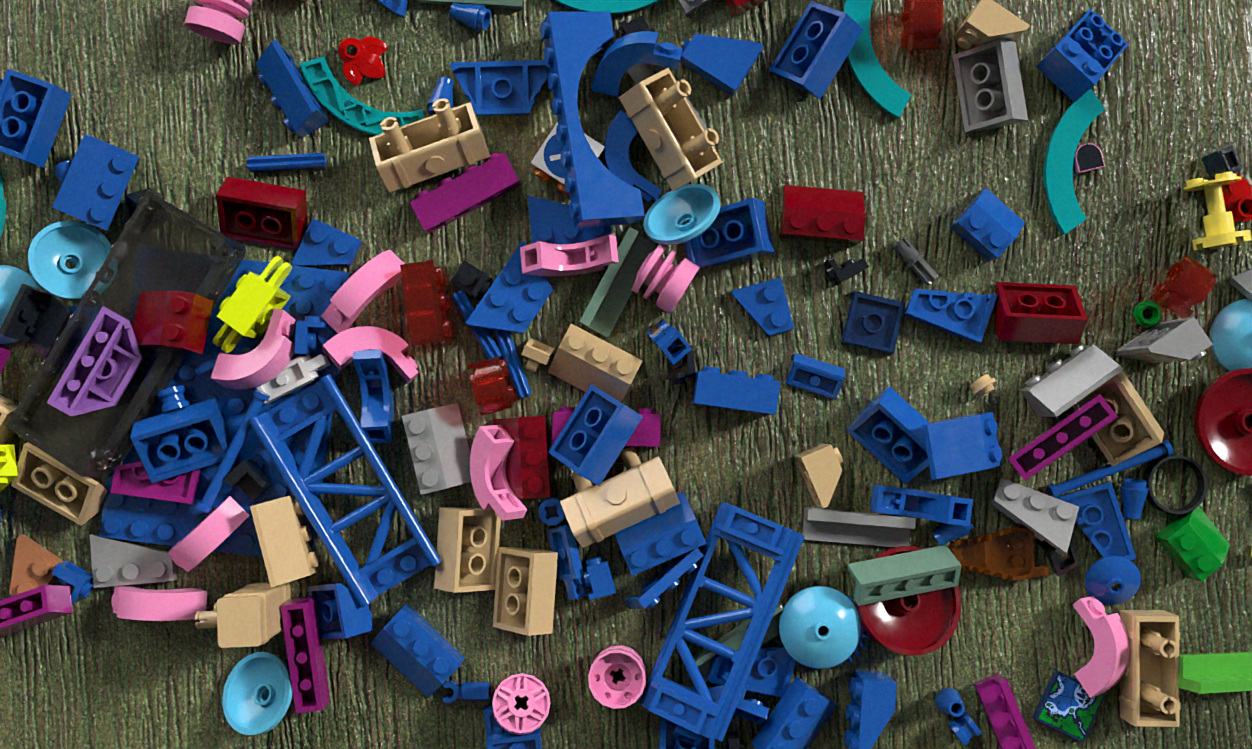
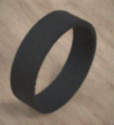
M1164 455L1155 459L1146 468L1142 479L1147 481L1146 487L1149 488L1146 497L1148 502L1156 509L1167 513L1185 514L1191 512L1202 503L1207 493V477L1204 470L1196 461L1186 456ZM1177 458L1185 461L1195 472L1197 490L1189 504L1180 509L1169 510L1156 500L1152 491V478L1156 469L1163 462Z

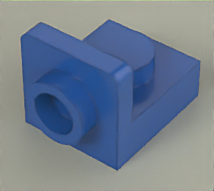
M305 316L304 321H296L295 354L311 355L312 349L316 347V334L312 333L313 329H328V323L321 322V317Z
M68 560L57 564L52 572L63 585L75 586L71 594L72 603L86 599L93 589L91 584L93 581L92 573Z

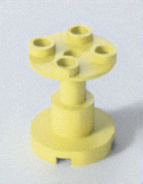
M1233 172L1216 174L1215 180L1210 181L1203 180V178L1186 181L1187 187L1183 188L1184 192L1204 190L1208 215L1203 217L1206 237L1192 240L1193 251L1204 250L1203 248L1208 247L1210 249H1217L1252 241L1250 230L1235 231L1232 211L1226 212L1222 186L1242 180L1240 176L1233 174Z

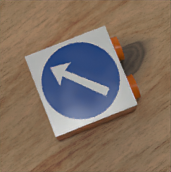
M557 121L533 158L531 165L535 170L534 174L545 182L548 179L558 184L556 188L560 192L570 196L565 190V178L567 176L565 167H562L560 160L562 145L556 136ZM584 134L597 158L601 160L605 154V146Z

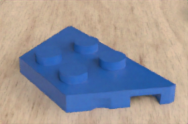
M544 60L450 63V67L466 97L471 102L477 117L530 115L550 73L549 65Z
M522 240L466 321V326L524 334L553 291L546 276L522 274L520 247L527 245L525 241Z

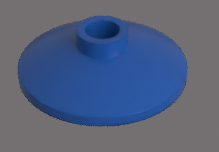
M1108 556L1099 559L1090 566L1085 576V587L1089 595L1094 596L1095 599L1106 605H1116L1128 601L1136 594L1141 583V575L1136 565L1129 559L1120 556ZM1114 583H1119L1117 586L1111 587Z

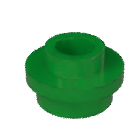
M1144 301L1135 307L1133 317L1139 326L1149 328L1158 324L1161 319V310L1156 303ZM1144 310L1149 312L1148 319L1143 317Z

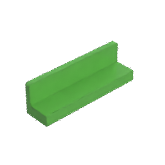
M1252 652L1180 655L1178 688L1199 694L1252 691Z

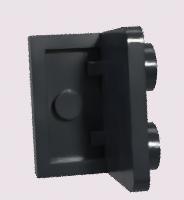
M22 283L0 328V333L3 336L29 343L41 356L50 359L59 349L64 331L72 322L73 311L56 296Z

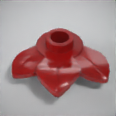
M371 36L361 40L346 38L341 41L338 47V55L344 62L343 74L345 78L353 85L358 86L363 76L373 79L385 77V68L379 56L387 51L388 46L382 40ZM349 46H353L356 48L357 53L351 56L347 53L346 49Z
M1241 177V181L1228 184L1227 188L1222 187L1226 212L1232 211L1234 223L1252 220V188L1243 177ZM1241 205H1244V206H1245V208H1246V212H1245V213H1243V212L1241 211V208H1240Z

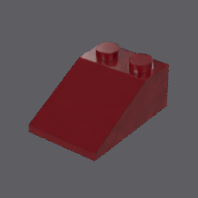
M140 292L132 328L138 345L148 348L203 354L214 301L189 292Z

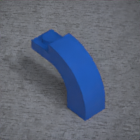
M642 31L625 35L613 42L601 57L594 76L592 91L618 97L623 74L630 67L640 63H649L678 70L683 49L668 42L657 43L658 32Z
M620 110L612 121L606 135L605 160L607 169L620 180L640 189L643 201L648 203L651 200L655 203L661 196L662 190L633 169L629 160V151L639 136V132L631 118L629 119L627 114Z
M381 349L354 351L353 362L360 381L362 395L361 427L371 443L392 442L394 413L388 361L383 358Z
M874 484L870 511L970 527L973 499Z
M725 685L708 689L714 701H719ZM744 688L733 715L761 725L767 718L769 708L764 707L763 703L756 699L749 698L745 700L746 688ZM676 724L672 737L697 747L702 741L703 735H698Z

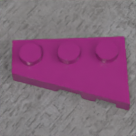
M142 461L118 465L115 468L110 493L194 505L202 468L151 483Z

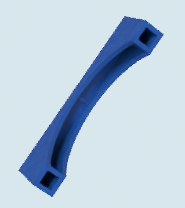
M610 11L548 12L544 21L540 24V36L545 41L544 61L549 65L550 71L548 86L550 90H553L554 96L552 111L554 115H557L558 121L556 136L558 141H561L562 151L560 160L562 167H565L567 176L565 178V190L569 193L571 201L569 204V216L571 219H574L575 228L636 224L645 216L640 189L620 180L602 164L584 135L578 115L577 94L582 71L586 63L598 52L605 49L614 37Z

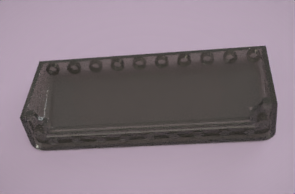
M147 190L145 195L139 200L133 215L125 223L123 232L117 242L110 248L105 262L97 270L90 287L83 293L81 302L75 312L68 318L66 327L60 337L55 340L48 357L40 365L39 372L33 382L25 390L24 397L18 407L12 412L6 427L81 477L109 478L114 475L116 466L122 464L133 445L130 438L133 423L150 417L160 400L157 392L168 387L188 352L139 346L143 360L116 406L71 417L47 403L49 397L103 306L128 319L132 328L140 292L180 291L196 293L214 301L213 311L243 261L246 247Z

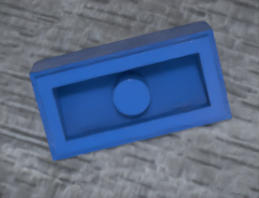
M795 353L785 384L836 400L845 379V369Z

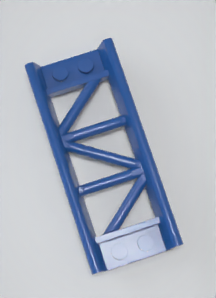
M330 374L269 411L249 420L362 608L393 586L429 565L435 566L442 561ZM337 410L358 446L309 474L330 413ZM315 422L299 467L284 440ZM364 455L382 486L317 482ZM316 493L373 496L377 498L333 523ZM386 505L366 564L360 568L339 532ZM397 510L413 537L380 556Z
M721 502L705 540L707 544L703 545L701 550L704 556L697 561L699 566L692 572L639 701L642 703V707L698 735L701 734L707 738L723 741L804 540V535L736 506ZM719 537L726 539L755 598L704 576ZM741 546L775 559L764 590ZM699 586L749 607L686 620ZM751 619L739 651L692 631L693 629ZM685 640L734 662L718 702L713 700ZM675 646L697 692L662 677Z

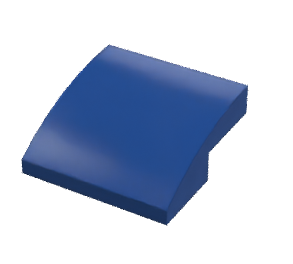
M527 701L516 702L515 709H528L526 706ZM484 706L487 749H542L541 728L530 734L520 736L510 734L497 723L494 718L493 706Z

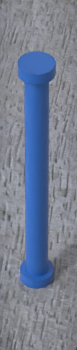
M257 389L254 390V398L203 500L198 501L196 505L199 510L212 513L214 509L212 505L225 481L224 478L228 475L252 427L249 420L256 417L264 401L269 400L270 395Z
M1167 440L1162 441L1159 446L1143 451L1113 467L1109 464L1056 485L1051 483L1046 486L1049 496L1058 499L1060 494L1163 455L1171 456L1173 455V448Z

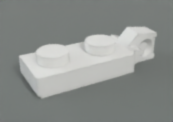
M323 354L312 359L310 355L298 356L292 359L275 378L256 387L257 390L270 395L269 400L264 401L263 404H269L313 382L314 379L320 377L318 371L330 366L329 360Z

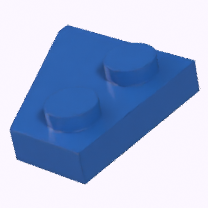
M312 218L291 264L301 267L352 265L363 241Z
M781 277L731 291L733 298L743 306L749 316L759 324V327L767 336L795 329Z

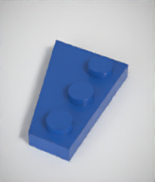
M698 548L679 555L662 569V577L656 576L648 580L641 586L642 593L637 597L629 595L623 602L629 609L652 608L660 601L658 596L665 590L667 592L672 590L680 583L678 578L684 573L689 574L699 566L697 561L704 555Z

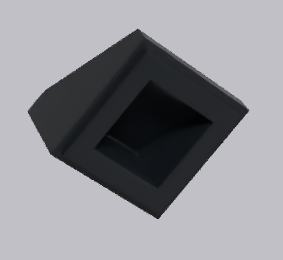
M1232 145L1202 158L1211 180H1215L1216 174L1224 172L1234 173L1243 168Z

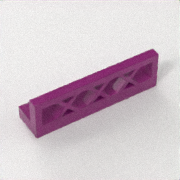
M996 673L973 683L1000 749H1036L1007 679Z

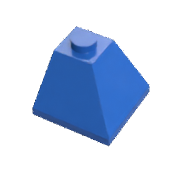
M343 584L307 586L309 596L316 597L321 639L349 638L373 630V617L369 604L362 608L353 592Z

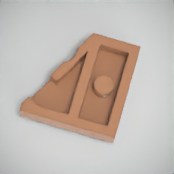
M19 535L16 541L9 594L15 596L43 585H51L56 578L52 574L57 564L64 561L26 535Z

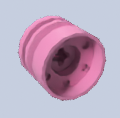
M194 0L202 7L190 6L188 8L184 22L186 28L215 41L231 45L241 44L245 26L235 18H248L249 12L247 8L252 6L253 0Z
M660 244L647 256L641 265L631 290L638 294L645 284L648 288L643 298L648 299L656 291L659 293L655 305L671 314L700 267L686 258L677 267L674 266L672 263L676 252L672 250L665 260L662 258V255L667 246Z
M616 645L602 650L594 659L588 675L589 688L594 698L602 705L613 709L626 708L635 703L644 690L647 677L646 665L641 655L630 647ZM620 668L624 670L623 676L625 679L620 677L617 681L614 679V673L611 671L617 672Z
M523 673L511 675L502 681L495 690L492 702L494 718L499 726L508 733L519 736L530 734L540 728L548 716L551 704L549 692L543 682L532 675ZM517 697L521 700L526 698L528 700L526 703L528 709L520 708L516 710L515 699Z

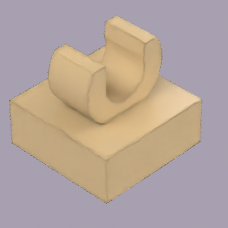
M530 338L521 354L529 358L525 368L536 372L540 363L546 365L549 362L555 348Z

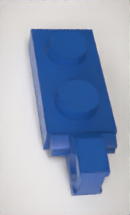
M570 525L548 528L547 532L553 552H558V578L566 586L568 599L573 600L586 596L587 588L576 538L572 533Z

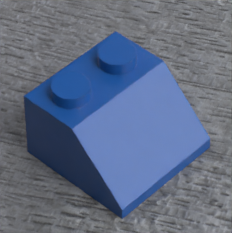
M984 188L950 228L990 262L998 259L1018 236L1025 222L987 188Z

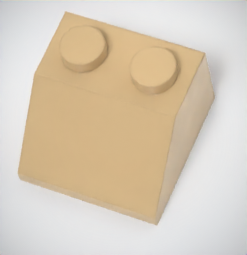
M980 0L968 14L953 38L957 40L961 48L969 50L998 39L1015 42L1030 25L995 1Z
M822 443L795 455L794 458L814 504L825 508L829 506L842 472L840 463L843 462V459L837 447L833 448L830 444Z

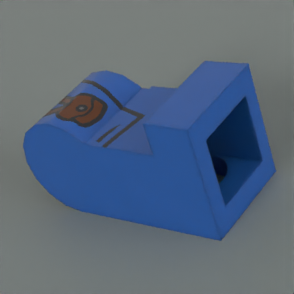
M664 319L647 332L648 336L673 365L692 350L675 327L670 326ZM682 345L678 352L671 354L675 347Z

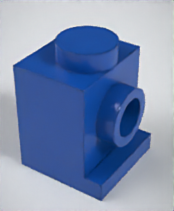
M601 556L587 559V571L583 573L587 588L592 587L588 594L589 599L592 600L616 593L608 559L602 560Z

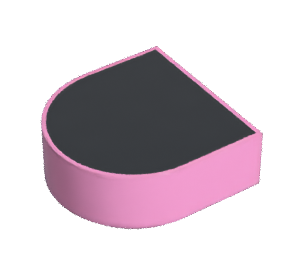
M1088 143L1076 149L1073 161L1076 174L1105 167L1101 150L1096 145Z

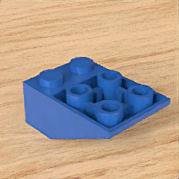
M1089 9L1036 67L1075 103L1099 81L1128 46V43L1119 33L1115 32L1105 23L1100 15Z
M854 669L853 677H849L848 692L852 693L851 704H847L846 719L850 720L849 731L844 733V747H847V749H871L893 715L897 683L886 672Z

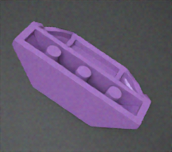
M104 306L101 308L47 401L49 405L71 417L116 406L143 360L128 319Z

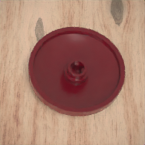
M1252 368L1232 370L1214 379L1202 392L1194 415L1196 437L1207 457L1226 471L1252 476Z
M899 546L885 550L872 559L923 549L913 546ZM955 586L860 606L856 603V609L866 633L879 646L894 654L917 656L939 649L953 635L960 619L961 595L959 587Z

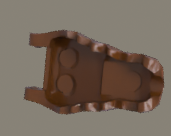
M1027 527L1005 528L972 539L951 541L948 545L949 550L960 562L961 571H975L1006 580H1024L1038 576H1050L1049 567L1035 566L1034 539L1038 538Z

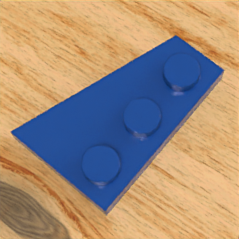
M528 196L532 244L539 241L551 244H575L611 235L610 226L575 228L574 219H571L569 216V205Z
M914 289L904 316L978 345L982 342L997 294L976 295L968 292L962 294Z
M1111 481L1059 495L1058 499L1079 507L1075 522L1102 558L1120 556L1129 560L1137 559Z
M784 646L760 648L744 688L749 691L782 698L789 688L796 660L789 655ZM716 654L711 664L708 680L711 683L725 685L734 662Z

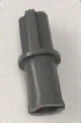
M906 236L892 247L907 263V268L911 267L926 285L931 284L937 279L938 275L924 260V254H920Z

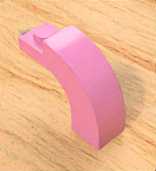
M606 235L575 244H551L539 241L520 247L522 274L579 275L605 270V266L619 262L616 236Z
M391 250L382 252L363 265L339 288L330 299L331 304L321 317L338 334L347 330L373 299L383 291L396 285L409 267Z
M274 308L262 342L254 350L243 355L219 353L211 379L225 388L250 389L263 385L275 378L284 370L295 353V344L290 341V337L294 333L296 320L285 310Z
M372 326L350 328L332 337L322 347V351L340 371L353 361L354 351L381 349L383 358L387 359L408 384L418 375L416 370L418 365L409 355L406 357L403 355L409 345L398 335L386 329Z
M501 425L480 426L473 440L470 453V476L475 496L484 511L494 510L502 521L523 518L527 508L513 493L506 478V461L515 441Z
M230 496L194 530L168 551V554L176 565L189 572L217 548L250 515Z
M126 585L114 586L111 604L113 613H116L118 618L144 621L195 619L197 611H206L207 591L196 588L150 590Z
M1094 596L1081 598L1072 604L1090 629L1094 638L1095 646L1092 659L1087 665L1074 673L1090 698L1104 694L1118 683L1125 673L1130 655L1128 633L1118 613L1107 615L1103 604L1095 599Z

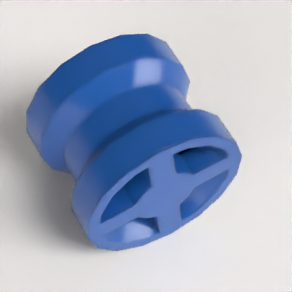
M184 385L170 387L157 392L158 398L163 403L161 408L163 414L190 406L189 401L184 397Z
M550 497L541 503L538 515L543 523L556 525L563 520L565 513L560 504V499Z
M965 711L957 721H950L948 723L949 728L964 746L969 744L970 738L973 736L978 737L982 734L978 726Z

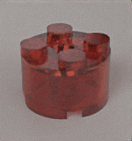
M903 0V7H901L903 32H901L900 48H906V50L940 49L942 38H938V33L943 29V0Z
M1183 256L1178 263L1174 262L1168 268L1165 275L1169 278L1164 284L1160 283L1154 289L1151 297L1181 318H1188L1194 312L1190 309L1191 306L1197 303L1201 305L1217 281L1215 277L1218 274L1191 257Z
M497 356L466 364L467 370L473 369L474 372L469 378L476 404H482L484 409L479 411L480 416L512 408L511 403L516 402L513 387H507L505 377L509 375L505 360L500 361Z

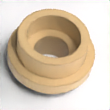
M986 374L970 385L973 390L971 393L973 396L979 394L981 397H984L995 389L993 384L997 381L995 378L991 379L989 374Z

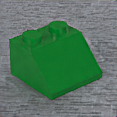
M1199 506L1191 512L1180 514L1154 536L1186 577L1200 582L1204 581L1223 565L1230 547L1229 542Z

